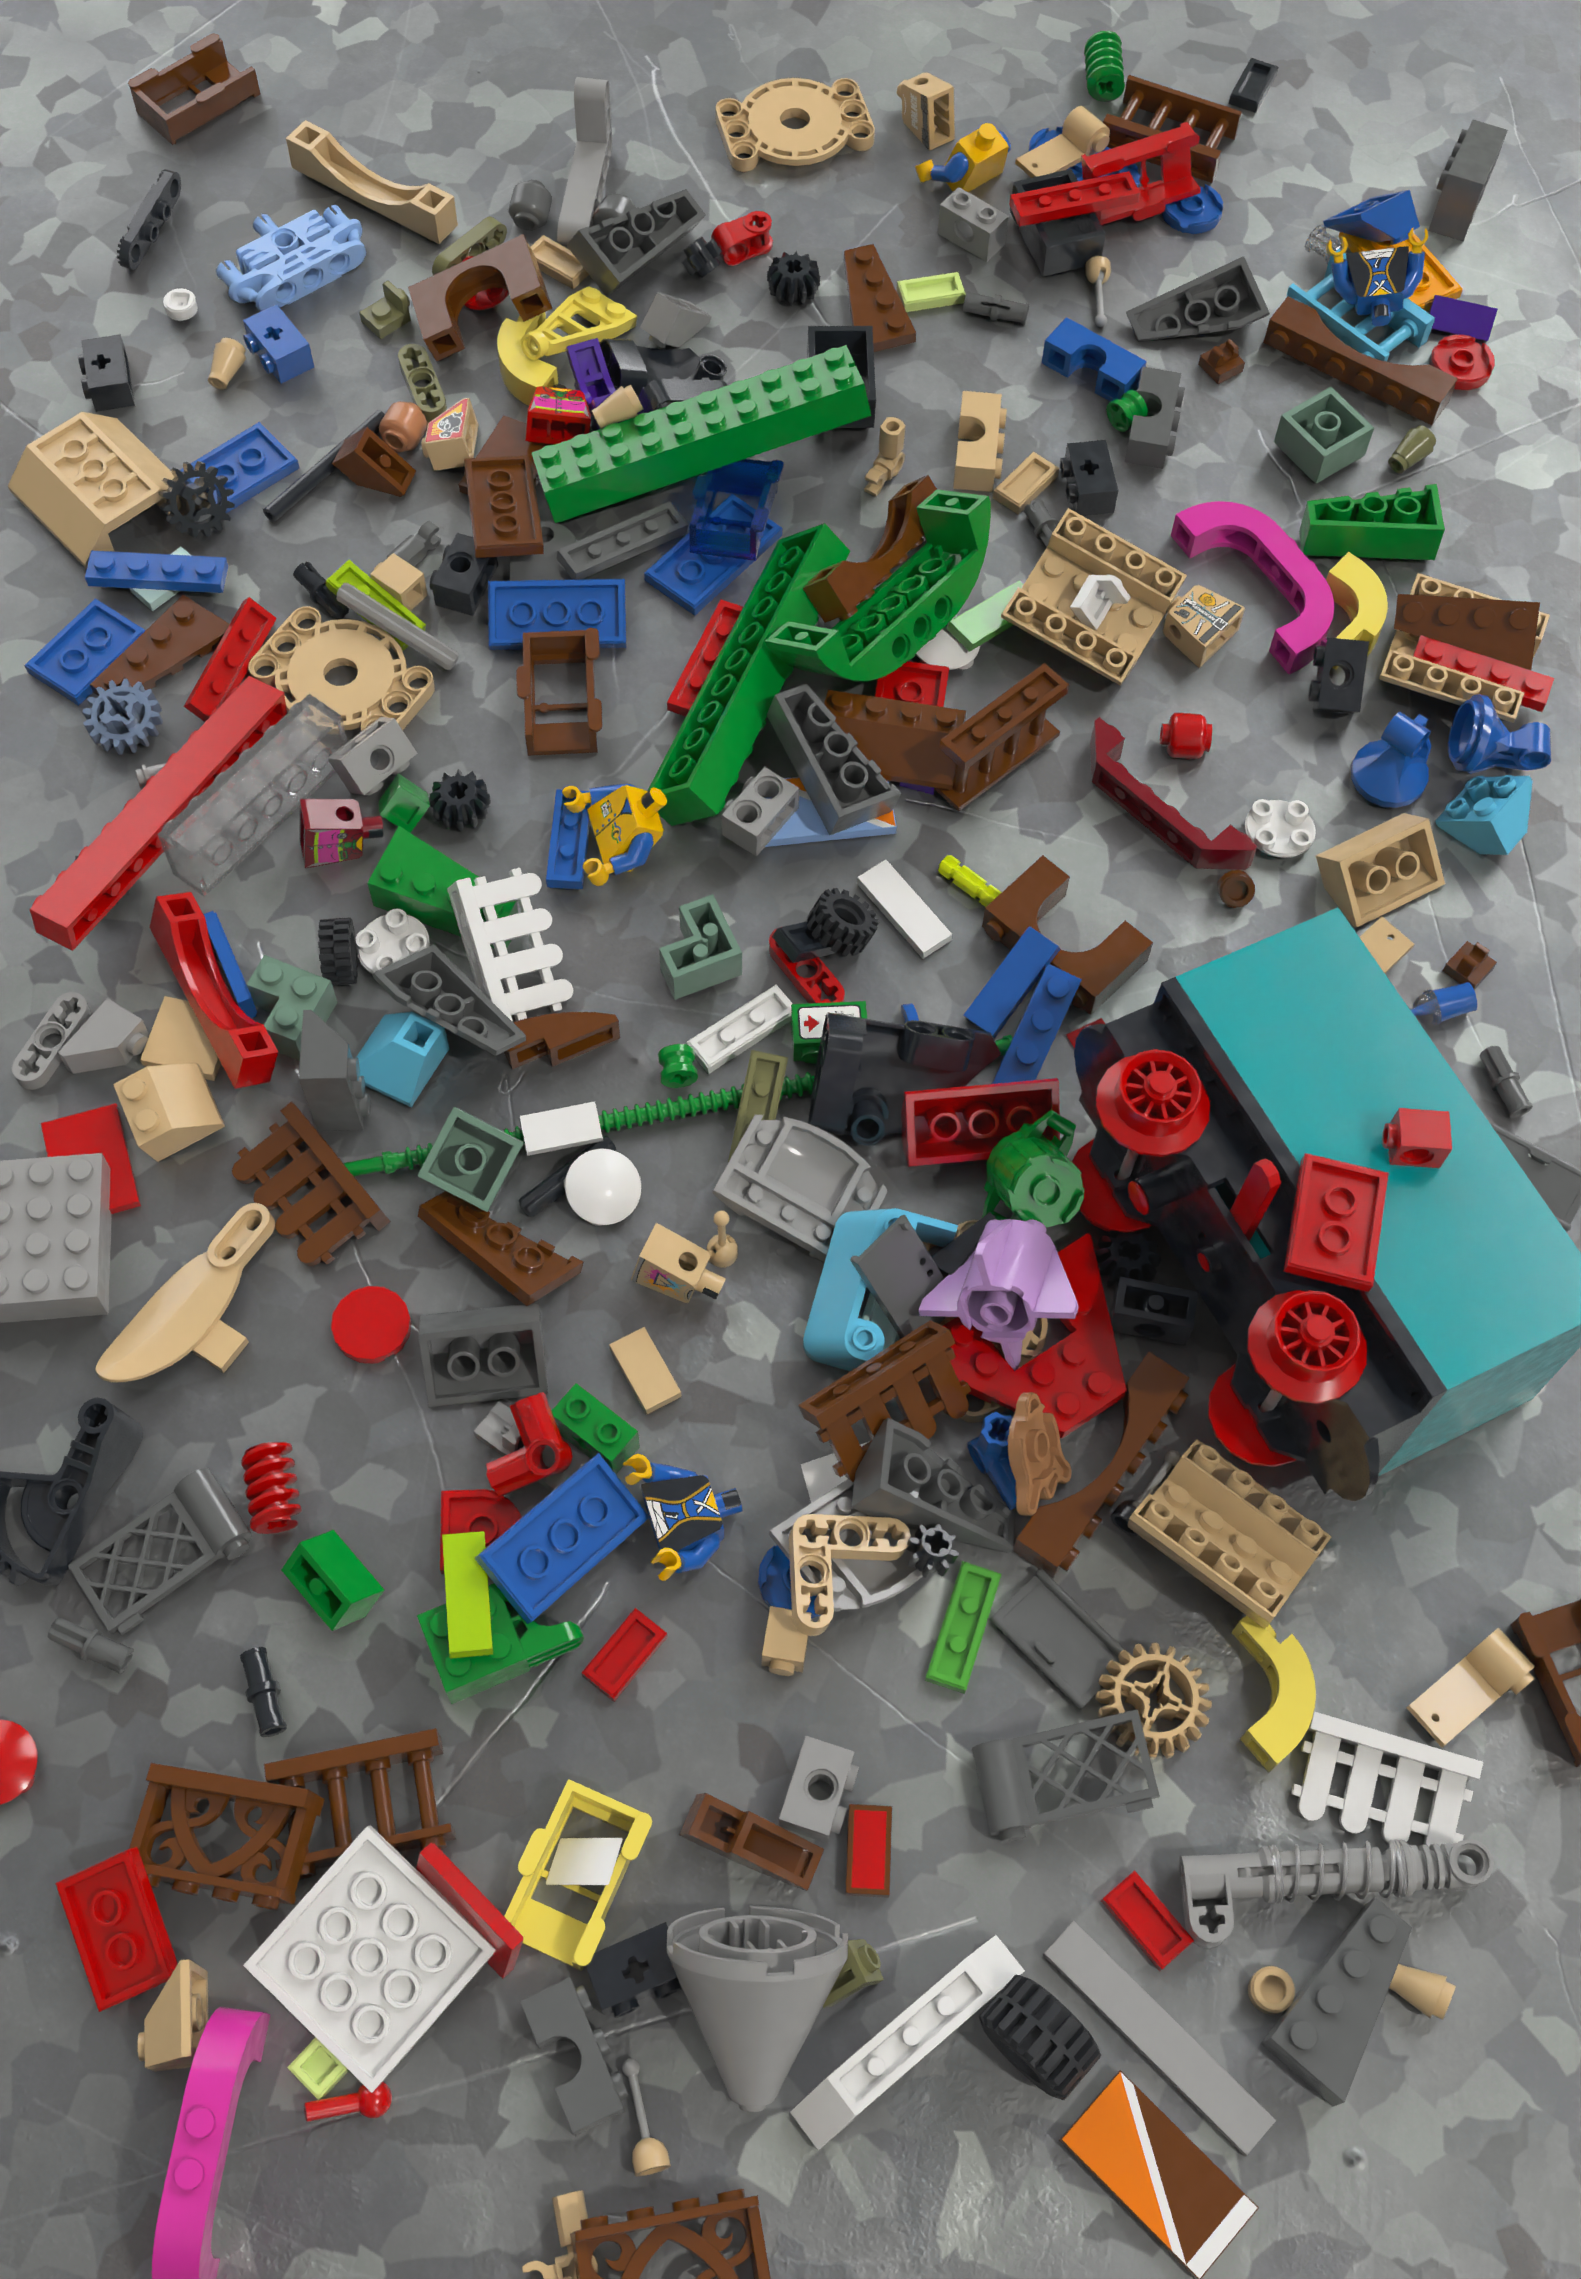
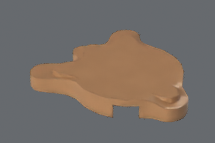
M1023 1392L1020 1395L1008 1435L1009 1462L1016 1480V1507L1020 1515L1032 1516L1036 1513L1039 1500L1052 1499L1057 1484H1066L1070 1481L1072 1474L1071 1466L1062 1453L1056 1419L1052 1413L1042 1412L1045 1406L1034 1392Z

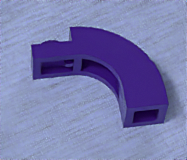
M598 338L567 346L565 349L575 379V390H580L585 395L591 415L590 426L593 431L599 430L600 427L591 410L597 408L616 391L609 376Z

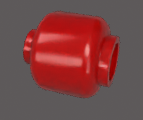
M1174 713L1171 715L1168 724L1162 723L1160 745H1166V751L1170 757L1199 759L1204 751L1209 752L1212 741V724H1207L1204 715Z

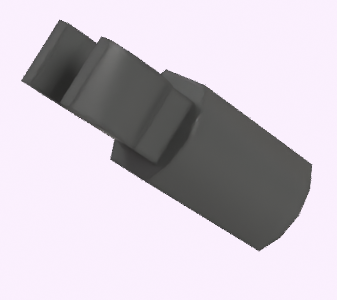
M431 521L425 522L415 536L410 535L387 555V558L394 553L412 566H416L427 556L428 550L435 549L441 543V538L435 535L439 531V527Z

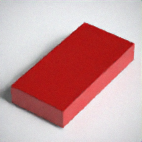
M635 1608L581 1672L582 1676L615 1702L667 1639V1632Z
M1135 1870L1101 1900L1159 1971L1164 1969L1194 1941Z

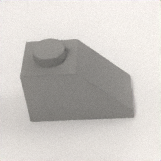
M657 292L640 328L649 333L648 339L659 347L666 348L667 345L681 347L710 323L712 316L690 301Z
M107 998L61 1048L58 1054L66 1069L72 1074L127 1065L134 1056L139 1055L144 1050L149 1033L141 1018Z

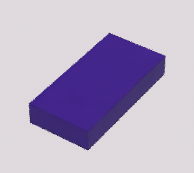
M1434 295L1429 314L1435 318L1432 329L1457 335H1469L1479 340L1488 341L1498 308Z

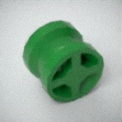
M1128 390L1121 396L1120 400L1115 399L1111 401L1106 408L1110 423L1120 432H1125L1131 428L1134 415L1147 417L1148 413L1144 399L1134 390Z
M673 1044L662 1048L658 1052L659 1064L663 1066L660 1077L661 1083L664 1086L682 1088L690 1086L697 1081V1069L692 1064L695 1060V1050L692 1046Z

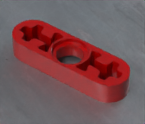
M775 929L769 937V954L808 1003H830L829 999L821 1000L822 989L827 996L834 994L833 1002H844L845 991L842 984L823 961L817 957L793 963L772 936L777 930ZM808 964L813 966L817 973L813 977L803 978L797 974L796 970L799 966Z

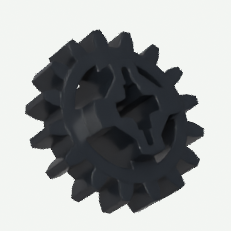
M197 461L194 469L191 463L183 462V472L173 467L171 471L174 478L172 480L163 478L162 480L168 486L167 491H159V495L166 498L167 501L160 505V509L170 512L166 518L168 523L174 524L178 522L176 526L177 531L184 533L188 529L189 535L197 538L200 530L204 536L209 537L211 536V527L219 531L223 529L219 522L221 519L230 521L231 517L226 513V509L235 508V504L227 501V496L232 495L234 490L224 487L228 481L226 476L220 475L216 477L218 473L216 467L210 466L206 470L205 463ZM199 477L195 479L194 483L187 485L183 484L186 480L190 478ZM214 490L217 493V504L213 495ZM194 494L202 499L200 505L192 500ZM177 495H178V497H179L180 504H181V507H180L179 510H178L177 503H176V496H177ZM207 514L211 515L209 518L203 521L194 522L198 521L200 516Z

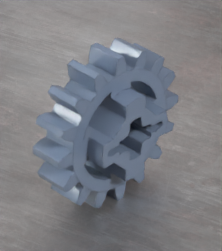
M124 679L121 686H116L113 680L109 681L110 689L106 691L101 687H97L99 696L97 698L88 697L87 701L91 708L83 709V714L87 719L83 723L88 733H90L89 735L95 744L100 743L106 752L114 746L119 755H122L125 747H129L133 753L137 752L136 744L138 743L146 747L149 746L147 736L157 737L159 733L154 725L163 723L159 714L162 709L152 690H145L139 681L131 687L128 679Z

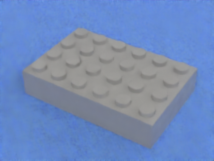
M102 1153L0 1161V1323L109 1314L112 1214L109 1210L111 1168Z

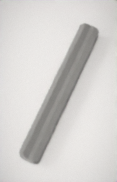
M343 583L339 588L336 599L443 668L451 670L457 663L459 656L457 651L351 584Z

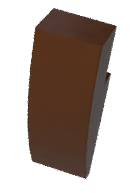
M562 1012L522 1019L513 1023L526 1035V1041L504 1051V1054L512 1069L546 1055L552 1067L620 1039L619 1020L615 1014L598 1012Z
M708 1793L696 1795L679 1834L732 1861L805 1891L809 1889L824 1852L823 1848L750 1811L743 1812Z

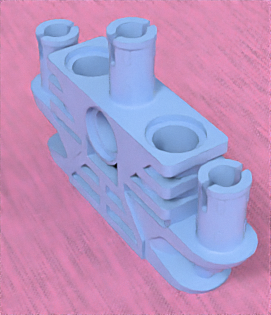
M331 205L336 215L329 207L324 211L323 217L316 210H312L281 227H278L267 214H262L261 216L266 224L259 216L253 222V229L261 237L236 250L240 271L233 262L226 260L225 264L230 270L223 263H220L216 269V274L229 287L228 295L233 301L238 303L254 301L256 302L257 309L260 311L275 304L281 308L342 277L343 274L358 267L363 262L366 256V249L360 241L362 235L360 221L357 219L350 220L337 205Z

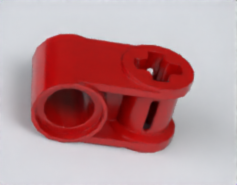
M754 211L746 216L718 225L713 230L711 239H714L721 249L720 255L727 265L734 266L745 260L770 252L773 247V240L769 235L772 219L770 215L763 211Z

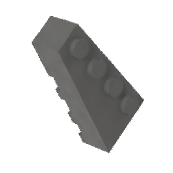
M1474 119L1468 131L1462 129L1452 154L1447 161L1445 170H1443L1439 179L1437 189L1442 190L1428 231L1464 242L1478 204L1497 162L1508 131L1507 129Z
M807 684L774 696L767 716L829 835L890 813L902 793L894 784L889 785L880 774L882 770L873 760L869 761L857 748L858 742L850 733L845 734L835 722L836 717Z

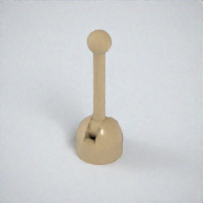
M725 1211L715 1213L714 1222L718 1225V1234L714 1235L707 1244V1251L711 1254L709 1261L714 1266L721 1268L732 1265L738 1256L736 1241L726 1234V1225L730 1218Z

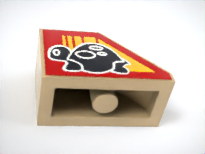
M463 398L428 423L426 437L422 438V450L425 458H430L434 471L465 466L464 459L473 458L479 424L470 398Z

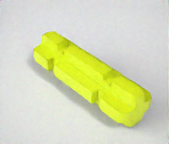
M947 855L939 864V873L948 880L953 878L952 883L974 899L980 898L979 903L987 907L1001 894V891L993 885L987 886V881L967 866H959L961 862L955 857Z

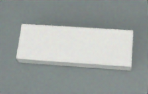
M887 860L882 861L857 877L858 886L922 959L952 940V933Z
M774 985L687 1041V1045L694 1048L696 1060L710 1074L791 1021V1004L793 1003L777 985Z

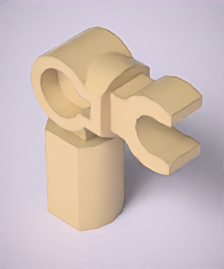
M887 417L880 426V452L873 462V468L865 476V480L869 481V483L864 488V491L873 496L879 494L885 481L891 480L893 476L899 473L905 460V454L901 452L904 448L905 424L898 418Z
M583 2190L552 2198L561 2248L567 2247L568 2254L555 2257V2264L549 2266L540 2261L528 2262L522 2267L523 2273L537 2270L543 2275V2279H577L570 2234L581 2230L580 2221L588 2219ZM592 2255V2265L598 2274L599 2263L597 2258Z

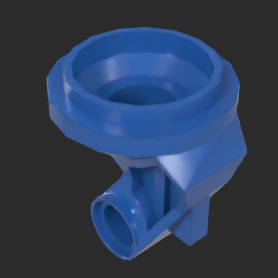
M1476 694L1469 700H1466L1455 715L1448 741L1449 758L1456 770L1468 772L1469 774L1485 771L1493 767L1518 770L1541 769L1551 762L1550 728L1546 724L1533 722L1523 725L1519 730L1509 732L1498 717L1490 698L1486 695Z
M1399 711L1385 728L1381 740L1369 742L1357 752L1351 765V780L1356 790L1366 800L1382 807L1398 808L1410 805L1421 797L1429 781V768L1426 763L1432 747L1429 740L1431 731L1425 728L1428 721L1427 718L1419 714L1413 720Z

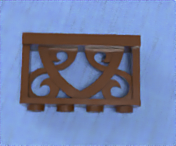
M155 1763L150 1764L146 1777L149 1785L129 1849L138 1847L152 1888H158L160 1881L173 1883L172 1890L188 1895L197 1896L201 1888L212 1890V1898L232 1903L238 1902L239 1895L253 1898L252 1905L270 1910H278L279 1903L295 1904L297 1897L295 1892L316 1816L320 1817L324 1798L309 1789ZM169 1791H171L172 1820L160 1822ZM202 1799H208L210 1804L208 1812L200 1817L191 1819L190 1813H200L197 1810L198 1802ZM229 1801L235 1802L234 1816L237 1825L251 1839L231 1855L212 1863L199 1845L194 1829L211 1824L223 1813ZM255 1808H261L262 1810L261 1817L254 1821L262 1825L259 1831L254 1829L248 1822V1815ZM295 1812L287 1845L285 1846L276 1838L286 1826L292 1813ZM174 1830L176 1837L165 1840L159 1847L161 1851L171 1848L172 1857L166 1863H155L151 1857L155 1839L164 1832ZM271 1847L277 1851L282 1863L278 1876L270 1882L262 1883L257 1880L256 1871L261 1865H266L272 1871L271 1860L263 1854ZM187 1860L197 1873L179 1869ZM241 1870L242 1881L227 1879V1877Z
M737 2189L717 2194L718 2203L700 2206L699 2197L673 2202V2212L655 2215L654 2206L627 2211V2221L609 2224L608 2215L581 2220V2230L570 2234L577 2279H604L594 2270L592 2255L600 2243L610 2241L619 2245L621 2253L615 2261L604 2258L606 2264L614 2271H623L620 2279H639L651 2257L669 2240L686 2248L708 2266L709 2269L700 2273L695 2279H711L715 2276L717 2279H739L733 2267L745 2261L749 2256L751 2258L754 2279H771L758 2195L745 2197L744 2189ZM728 2217L736 2219L741 2223L745 2231V2241L740 2251L726 2260L720 2251H723L730 2245L733 2232L727 2238L722 2239L716 2235L715 2227L720 2220ZM705 2218L700 2235L687 2227L677 2224ZM655 2228L646 2236L637 2249L633 2240L626 2234Z

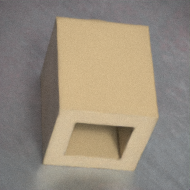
M394 553L384 562H380L370 574L376 583L409 611L428 595L424 573Z
M770 1606L762 1651V1666L769 1667V1672L782 1676H792L794 1671L803 1673L809 1637L798 1631L795 1627L791 1609Z

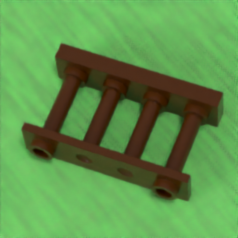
M1128 75L1123 104H1126L1125 109L1120 117L1107 113L1103 123L1110 129V140L1107 147L1111 149L1162 133L1160 129L1166 118L1181 123L1188 122L1192 129L1196 127L1211 132L1205 145L1198 143L1190 148L1192 177L1212 183L1216 177L1221 151L1217 150V147L1223 136L1235 140L1242 111ZM1138 108L1155 114L1148 127L1132 122ZM1159 155L1147 159L1146 162L1161 166V157Z
M1044 663L940 740V749L956 763L952 790L935 788L934 790L959 812L1060 735V731L1045 718L1046 710L1068 694L1069 684Z
M436 1728L264 1764L267 1783L305 1789V1783L322 1780L323 1784H327L335 1847L309 1853L308 1847L299 1880L314 1877L316 1869L332 1866L352 1844L345 1781L348 1780V1774L365 1771L366 1775H370L378 1833L398 1852L419 1847L422 1851L430 1843H435L442 1850L447 1847V1841L456 1840V1833L451 1823L439 1825L430 1763L434 1761V1756L444 1753L441 1736ZM408 1762V1765L413 1766L422 1829L396 1834L387 1772L391 1770V1765ZM295 1812L292 1813L289 1821L287 1822L289 1834L291 1831ZM281 1859L275 1860L278 1871L282 1863Z

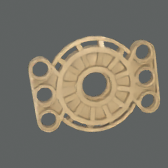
M779 79L754 89L745 97L742 103L736 99L725 98L716 104V124L730 164L737 171L748 172L753 170L760 157L782 165H811L832 157L845 144L857 151L869 150L874 144L875 128L860 88L852 79H838L831 88L810 79ZM839 92H850V93H852V94L849 95V96H842V95H839L838 93H839ZM734 112L736 114L734 116H725L722 113ZM849 112H856L860 115L857 117L847 116L846 114ZM789 118H800L807 121L808 124L800 129H791L784 126L781 122ZM739 132L742 133L743 136L732 137L729 134ZM864 133L868 136L865 138L855 137L854 134ZM746 153L751 155V157L742 159L737 157V155Z
M310 606L296 609L253 656L248 667L251 677L272 687L276 686V689L292 696V703L285 696L286 709L291 715L304 724L330 731L353 730L361 727L362 732L380 717L395 718L401 729L404 730L435 691L431 671L423 666L407 668L401 647L383 629L365 621L351 619L322 622L319 611ZM305 619H312L316 622L313 627L308 629L298 626ZM368 633L374 634L380 637L382 640H378L373 635H370ZM291 642L295 644L294 649L289 652L277 650L282 643ZM390 647L396 652L399 659H392L389 651ZM263 666L275 668L267 676H261L256 673ZM338 666H351L358 670L355 680L344 686L330 684L325 680V675L331 669ZM417 678L425 679L428 682L426 686L420 689L409 686L410 682ZM397 702L407 705V708L400 713H394L389 710L390 706Z

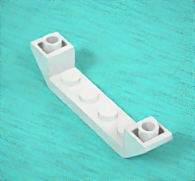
M995 1935L966 1957L831 2073L790 2111V2114L819 2151L848 2126L857 2115L980 2008L994 1999L1014 1975H1021L1025 1970L997 1935Z

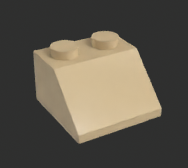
M197 1063L147 1066L113 1084L138 1147L157 1162L225 1127L200 1065Z

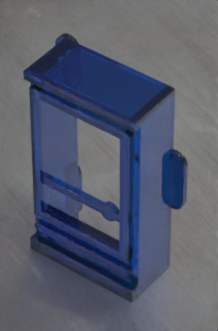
M743 459L708 471L706 476H699L692 492V497L697 499V503L689 524L690 553L756 561L775 494L778 492V482L784 468V462L781 460L770 462ZM726 492L761 497L752 522L721 519L720 517L712 518L711 513L718 493ZM708 523L751 528L750 535L706 529Z

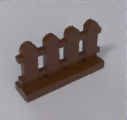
M291 1101L280 1110L288 1121L281 1127L277 1123L270 1126L269 1129L272 1134L251 1151L246 1147L240 1150L238 1154L241 1159L233 1165L232 1174L242 1184L252 1183L257 1178L263 1184L254 1193V1202L264 1205L269 1211L277 1206L282 1208L284 1213L277 1218L275 1228L282 1237L291 1239L300 1233L305 1237L306 1241L297 1250V1256L303 1264L315 1266L323 1260L328 1265L335 1259L331 1255L332 1252L353 1235L359 1240L366 1234L362 1228L371 1222L380 1231L391 1221L358 1180L350 1173L306 1116ZM305 1141L310 1148L301 1153L297 1146ZM289 1153L294 1160L270 1178L266 1171ZM327 1168L332 1175L323 1181L319 1173ZM311 1180L315 1188L292 1206L287 1198ZM349 1195L353 1203L345 1208L340 1201ZM333 1208L338 1215L314 1233L309 1226Z
M929 1320L798 1405L804 1419L820 1428V1430L816 1431L819 1441L823 1443L829 1442L838 1460V1463L832 1466L837 1476L842 1477L845 1475L846 1478L854 1482L855 1472L882 1422L887 1418L891 1419L885 1403L895 1398L904 1417L898 1423L921 1433L927 1439H930L936 1431V1422L933 1416L943 1410L945 1414L955 1419L961 1418L966 1414L969 1404L965 1395L971 1392V1389L967 1382L963 1380L959 1382L950 1361L956 1356L953 1349L950 1348V1346L955 1344V1341L949 1329ZM926 1376L936 1395V1398L929 1403H926L917 1383ZM861 1419L871 1438V1441L862 1447L851 1425Z

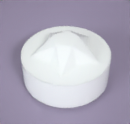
M174 289L167 293L163 300L166 314L174 320L183 321L190 319L196 314L198 309L195 295L187 289Z

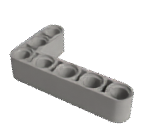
M578 76L575 79L574 110L577 142L558 221L557 241L562 246H566L578 230L593 226V214L601 203L612 152L610 91L607 79Z

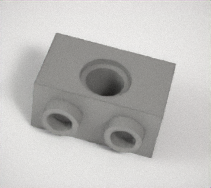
M958 187L940 204L937 233L983 261L988 262L1005 245L1009 216Z
M380 717L327 759L350 793L369 796L383 787L382 781L389 775H396L404 771L410 765L409 760L418 753L395 718ZM376 750L379 761L373 768L370 763V756Z
M805 1736L779 1817V1826L828 1843L831 1832L839 1834L847 1808L839 1806L844 1790L853 1791L859 1771V1766L852 1764L855 1752ZM823 1781L831 1786L833 1794L828 1799L820 1801L814 1799L808 1789L814 1782Z

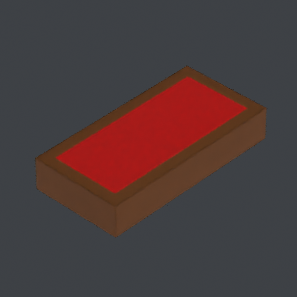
M849 1804L845 1895L889 1898L892 1806Z

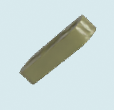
M492 216L486 217L436 257L432 266V274L435 275L461 263L468 256L479 255L502 244L507 234L506 226Z
M407 344L398 352L400 370L413 403L420 407L427 423H429L447 410L446 399L426 349L419 344ZM411 359H415L419 367L414 368ZM422 379L429 380L431 382L426 387H417L414 385L417 381ZM431 398L434 408H430L426 400Z

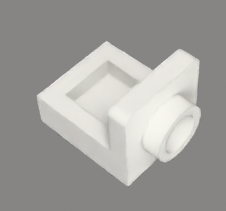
M1110 574L1089 575L1070 608L1082 624L1097 630L1113 603L1127 604L1131 597L1123 587L1122 581L1116 576Z

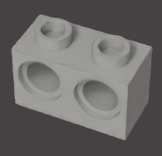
M764 767L756 777L751 776L746 781L742 793L735 801L730 800L724 806L720 815L722 819V835L757 856L799 808V788Z

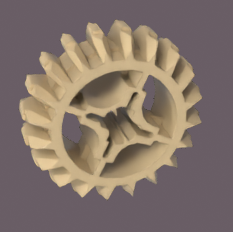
M1152 1643L1149 1654L1146 1653L1141 1644L1135 1645L1133 1656L1128 1651L1122 1650L1118 1655L1120 1663L1110 1660L1106 1666V1669L1112 1675L1102 1674L1098 1681L1106 1690L1098 1691L1096 1694L1098 1702L1108 1704L1099 1709V1718L1124 1713L1125 1710L1121 1702V1696L1126 1697L1125 1702L1138 1709L1150 1759L1152 1760L1157 1757L1159 1747L1167 1759L1172 1758L1174 1755V1746L1181 1752L1187 1751L1190 1747L1188 1739L1195 1742L1198 1741L1202 1735L1198 1727H1206L1209 1722V1718L1202 1712L1209 1710L1212 1706L1210 1700L1199 1697L1206 1694L1209 1690V1684H1196L1195 1682L1202 1674L1201 1668H1194L1189 1672L1186 1668L1191 1660L1189 1655H1185L1180 1661H1177L1173 1658L1176 1653L1174 1646H1170L1165 1655L1160 1654L1158 1643ZM1138 1671H1157L1154 1679L1149 1683L1135 1680L1134 1684L1125 1681L1128 1676ZM1170 1678L1180 1687L1186 1705H1183L1182 1699L1177 1698L1170 1691ZM1159 1685V1689L1156 1694L1158 1696L1157 1703L1159 1705L1157 1706V1708H1154V1710L1148 1717V1713L1151 1707L1149 1706V1695L1150 1693H1153L1156 1687ZM1164 1718L1172 1721L1173 1718L1183 1721L1180 1726L1170 1731H1150L1156 1719ZM1132 1722L1114 1726L1111 1733L1116 1730L1121 1733L1116 1741L1119 1747L1125 1745L1127 1740L1134 1742L1136 1737ZM1139 1748L1135 1751V1756L1139 1754Z

